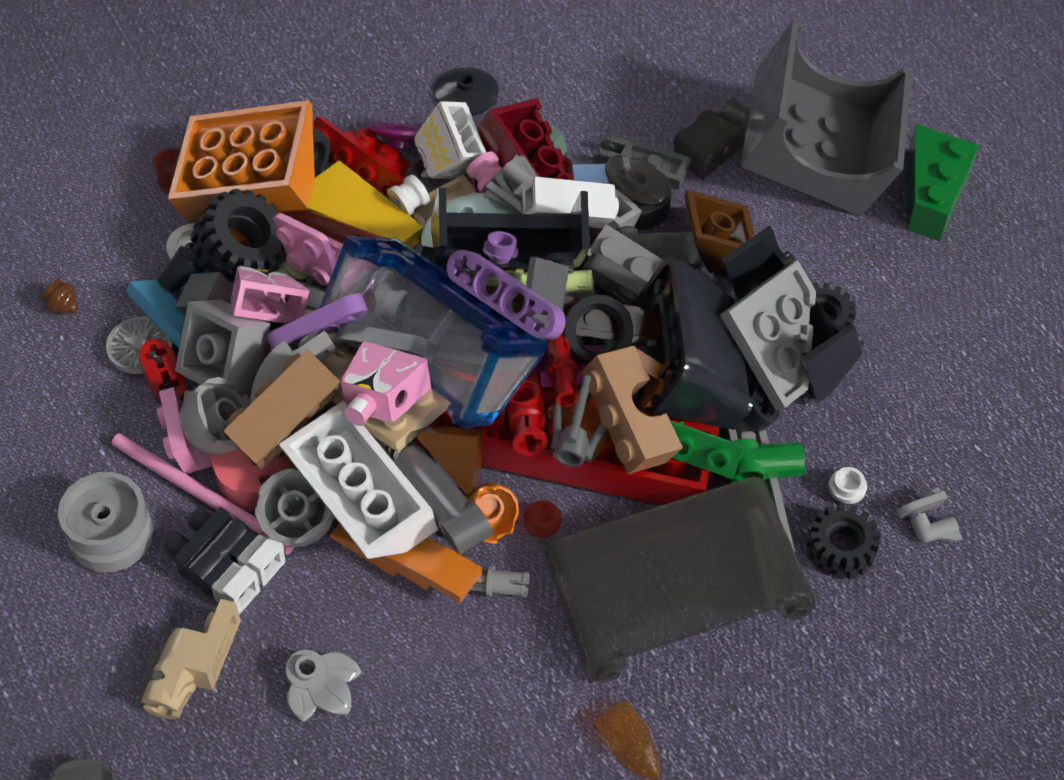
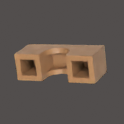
M635 346L597 355L581 371L583 377L585 375L591 376L589 393H591L598 408L600 420L607 428L615 445L617 457L623 462L628 474L664 464L683 448L667 414L650 417L641 413L633 403L632 396L650 380Z

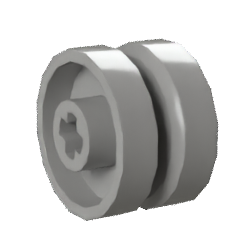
M97 472L82 477L67 489L59 502L57 516L62 532L73 557L83 567L96 572H116L128 568L145 555L152 543L154 528L141 489L127 476L116 472Z

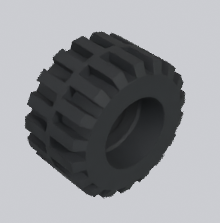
M232 189L229 193L224 191L217 198H214L193 226L194 231L191 233V241L195 243L192 246V251L194 255H199L200 259L197 262L201 268L206 266L209 269L208 273L220 272L228 281H233V284L237 267L239 266L271 271L285 255L283 243L276 235L277 228L273 220L277 215L276 210L278 209L275 204L269 205L265 201L266 197L261 194L256 197L253 191L247 189L243 193L239 189ZM229 228L242 233L248 239L251 248L237 242L231 235Z

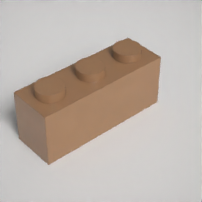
M308 349L302 355L296 353L289 358L282 368L284 372L274 382L272 380L265 382L254 395L256 399L246 409L244 407L237 409L226 422L229 426L223 431L261 469L282 450L279 445L281 442L308 425L342 391L340 380Z

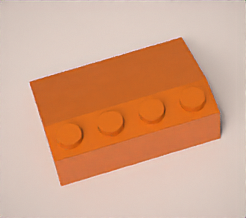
M306 100L190 116L168 200L188 222H196L214 198H217L224 191L229 193L232 189H239L241 193L246 189L251 190L256 197L260 194L266 197L265 201L269 205L275 204L278 208L276 212L308 209L315 181L311 102Z

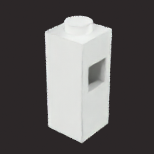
M534 177L522 187L523 214L569 215L580 191H588L589 227L603 228L605 224L615 220L619 209L618 198L615 197V185Z

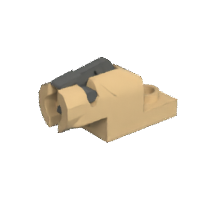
M220 599L216 611L210 612L206 619L204 633L185 628H176L168 638L164 648L151 652L140 694L141 702L144 704L143 708L148 713L165 719H178L196 687L213 691L241 622L236 602Z

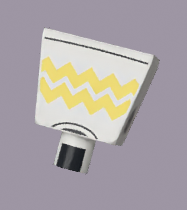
M440 101L415 135V144L421 156L415 163V169L424 178H457L466 172L467 167L473 160L487 153L468 106L463 102Z

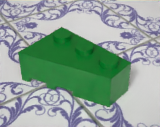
M915 124L908 149L909 231L938 241L941 240L971 173L979 145Z

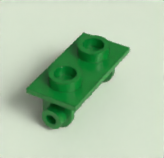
M670 421L683 447L672 458L734 479L738 463L741 461L745 450L744 446L739 445V441L735 440L732 442L684 425L685 422L680 421V423Z

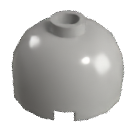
M221 377L207 379L191 391L183 402L180 411L181 428L191 445L203 453L219 456L241 449L223 430L229 426L226 423L228 418L241 407L246 409L251 404V400L247 394L240 396L233 389L237 384L231 380Z
M295 468L284 469L273 474L259 490L258 494L260 496L257 501V507L255 506V516L260 528L271 539L281 542L288 547H306L319 541L329 531L334 520L333 514L302 474Z

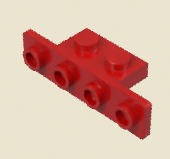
M323 116L315 117L313 127L326 134L330 140V154L328 158L330 163L334 165L336 162L341 161L388 199V189L394 185L400 186L403 184L405 178L401 175L407 174L411 162L401 156L398 149L386 145L370 129L359 128L358 130L342 132Z

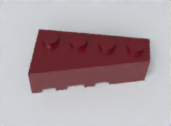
M538 98L490 109L477 126V131L486 152H494L497 155L500 167L504 168L517 154L527 159L538 177L574 180L572 175L566 173L563 168L562 162L565 158L561 149L555 148L550 135L553 131L549 122L542 120L539 113L542 106Z

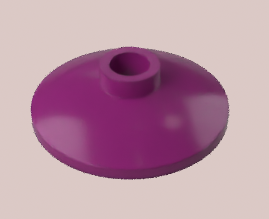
M397 123L368 124V129L384 138L390 139V146L395 148H409L410 142L415 141V135L421 128V126Z

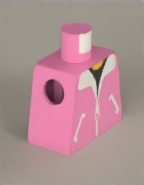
M239 266L237 267L231 294L232 313L234 316L288 324L304 316L309 290L288 274ZM286 294L290 295L288 303L285 301Z
M364 341L341 381L344 401L348 406L344 411L347 420L356 426H362L369 417L386 422L396 421L430 390L431 383L427 359Z

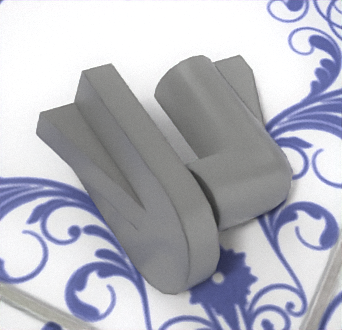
M516 154L505 165L502 174L519 185L512 194L523 201L522 187L534 177L527 172L521 157ZM492 181L487 184L488 190L483 195L484 198L505 205L517 214H523V205Z
M938 487L921 499L908 503L896 511L899 519L920 514L910 520V523L917 538L923 543L934 540L956 543L963 539L959 532L958 523L953 516L930 524L926 514L922 513L940 507L948 498L946 492H940Z

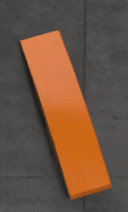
M340 523L331 533L333 540L394 577L399 573L425 590L431 586L459 604L482 575L481 566L462 555L459 556L455 551L428 537L405 553L367 559Z

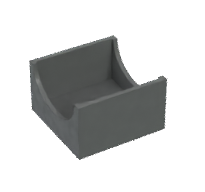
M793 19L756 69L741 167L862 216L903 171L912 71L903 67L896 74L876 81H852L830 75L813 65L802 53L798 44V34L802 28V23Z

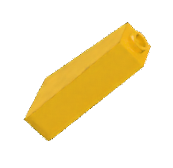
M341 161L336 162L315 178L309 208L291 211L293 219L322 232L332 239H335L340 234H344L347 236L344 242L350 240L353 248L365 253L386 257V262L398 267L403 266L409 260L415 259L417 245H422L421 236L424 227Z

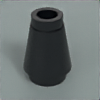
M189 242L186 246H180L157 278L158 283L167 292L174 293L177 289L187 284L191 274H199L206 271L205 266L201 268L197 262L200 259L199 255L193 254V243Z

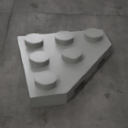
M798 260L786 265L720 314L775 410H780L790 405L808 390L809 384L801 358L811 352L813 326L809 325L810 307L815 305L816 290Z

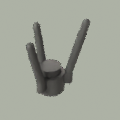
M590 375L583 377L571 426L565 427L562 432L561 404L558 406L555 402L553 405V434L549 451L554 453L553 456L556 461L566 466L578 467L584 463V460L591 461L595 447L607 430L601 422L589 441L587 432L580 428L591 382Z

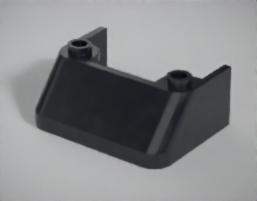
M438 188L431 216L434 262L437 266L442 267V271L447 272V263L450 256L457 250H467L481 255L500 269H528L530 257H537L569 266L568 274L574 272V268L581 265L590 249L588 191H580L569 215L447 212L446 188ZM493 232H506L516 238V247L519 251L516 258L511 257V260L505 264H497L489 260L483 252L484 242L488 239V235ZM466 262L463 264L462 268H469L467 267Z
M770 225L721 258L737 302L786 265L797 261L789 251L785 253L781 251L774 230ZM815 300V305L810 307L809 325L813 326L811 352L801 359L805 368V374H807L809 380L807 393L816 403H819L831 395L862 356L861 346L864 345V342L852 323L847 327L843 325L837 326Z

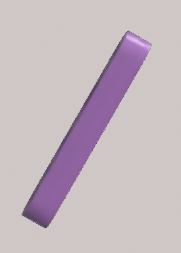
M457 250L450 256L447 263V273L453 282L534 337L554 340L561 335L565 327V316L559 307L477 253ZM465 262L467 267L477 271L475 276L465 274L466 270L462 268ZM495 275L498 280V287L495 293L489 296L486 291V283L491 276ZM522 293L525 298V305L522 311L516 314L513 311L512 302L517 294ZM535 313L547 316L546 319L550 322L548 328H545L544 322L533 317Z

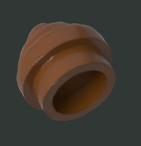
M60 279L55 280L40 297V300L45 303L44 308L52 314L77 313L76 292L74 291V286L69 282L64 283Z

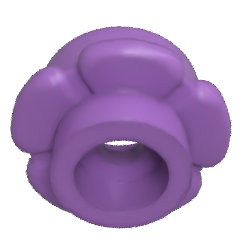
M493 232L488 235L487 241L484 242L483 252L494 263H508L511 257L516 258L519 253L516 247L517 240L509 233Z

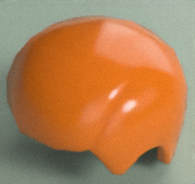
M489 482L476 487L468 494V501H474L479 506L493 530V535L483 540V542L497 544L499 538L513 533L515 521L519 515L518 499L508 487Z

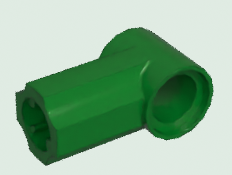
M750 438L737 440L739 445L745 447L741 461L738 463L735 477L731 479L734 487L748 489L760 485L765 479L804 476L805 454L803 445H800L799 442L758 445L756 440Z

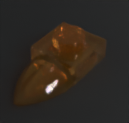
M626 699L593 720V729L626 768L648 779H660V758L656 746L650 737L651 730Z

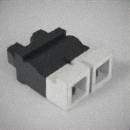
M198 506L188 520L189 527L197 533L190 540L178 532L173 533L164 544L166 554L177 564L180 576L188 581L190 580L217 602L220 599L236 602L240 615L260 592L259 585L264 587L286 562L283 544L270 537L268 539L250 529L240 519L230 516V512L221 506L216 512L203 506Z

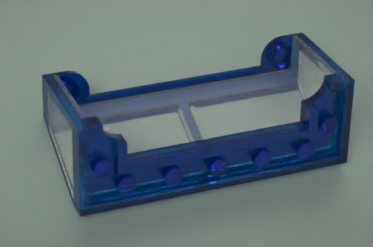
M346 236L320 305L321 308L342 297L360 293L363 296L369 313L353 322V324L417 335L432 342L437 351L428 368L431 388L452 403L448 405L447 412L452 417L451 420L454 424L465 429H472L474 426L491 425L541 360L549 344L544 339L530 335L453 282L447 272L398 238Z

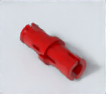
M560 335L554 340L545 341L549 358L547 374L554 386L556 404L558 406L561 404L562 407L568 408L575 406L577 403L579 391L576 384L578 369L575 361L571 358L568 337L565 336L563 338V335Z

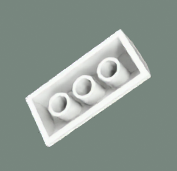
M344 401L279 444L280 448L367 559L405 553L438 530L431 507L364 425L356 426L347 420L344 411L348 406Z

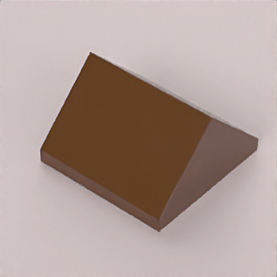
M686 190L684 198L693 241L709 274L724 269L721 258L755 236L748 206Z

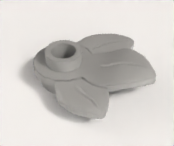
M299 650L290 656L285 667L286 678L291 684L287 695V703L290 710L302 722H306L314 714L316 708L336 715L349 714L351 694L347 682L356 679L361 674L360 667L353 659L338 652H331L321 656L312 650ZM302 663L310 664L313 667V673L309 675L303 674L299 669V665Z

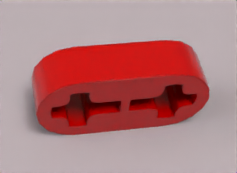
M151 339L141 346L139 352V365L155 401L162 406L159 391L163 390V378L166 377L171 387L177 386L175 391L182 402L186 391V382L184 376L175 371L177 360L172 348L163 340ZM155 351L158 356H162V368L158 369L155 360L149 359L150 352Z

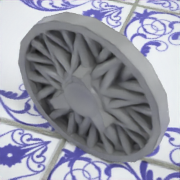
M134 317L121 322L113 328L107 337L105 349L110 363L118 370L129 374H143L139 365L141 346L148 340L160 339L168 343L173 351L174 343L150 317ZM155 351L150 352L149 359H154L159 368L162 356H158Z

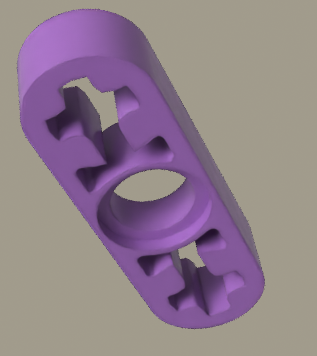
M351 294L270 332L267 335L271 350L285 340L291 350L294 351L299 348L298 343L312 333L319 335L323 331L327 334L338 330L341 323H353L366 316L369 312L362 294Z

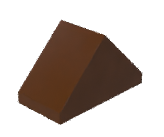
M429 425L416 436L466 495L472 492L480 483L482 429Z

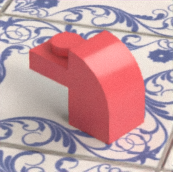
M242 449L219 456L208 454L221 495L247 512H255L261 486L273 474L289 469L291 462L287 455L271 460L261 469L258 465H253L251 458Z

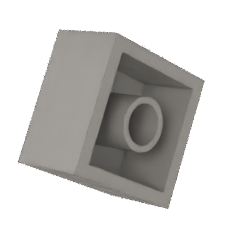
M221 299L188 302L175 371L198 384L210 378H225L237 384L233 389L240 395L251 394L255 376L264 360L268 341L267 335L269 334L271 324L264 320L234 316L231 304Z

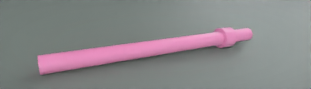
M118 433L113 438L112 446L214 510L217 511L221 506L230 512V516L240 519L250 529L267 539L269 538L260 528L257 518L123 434ZM283 545L284 553L286 555L290 554L294 547Z

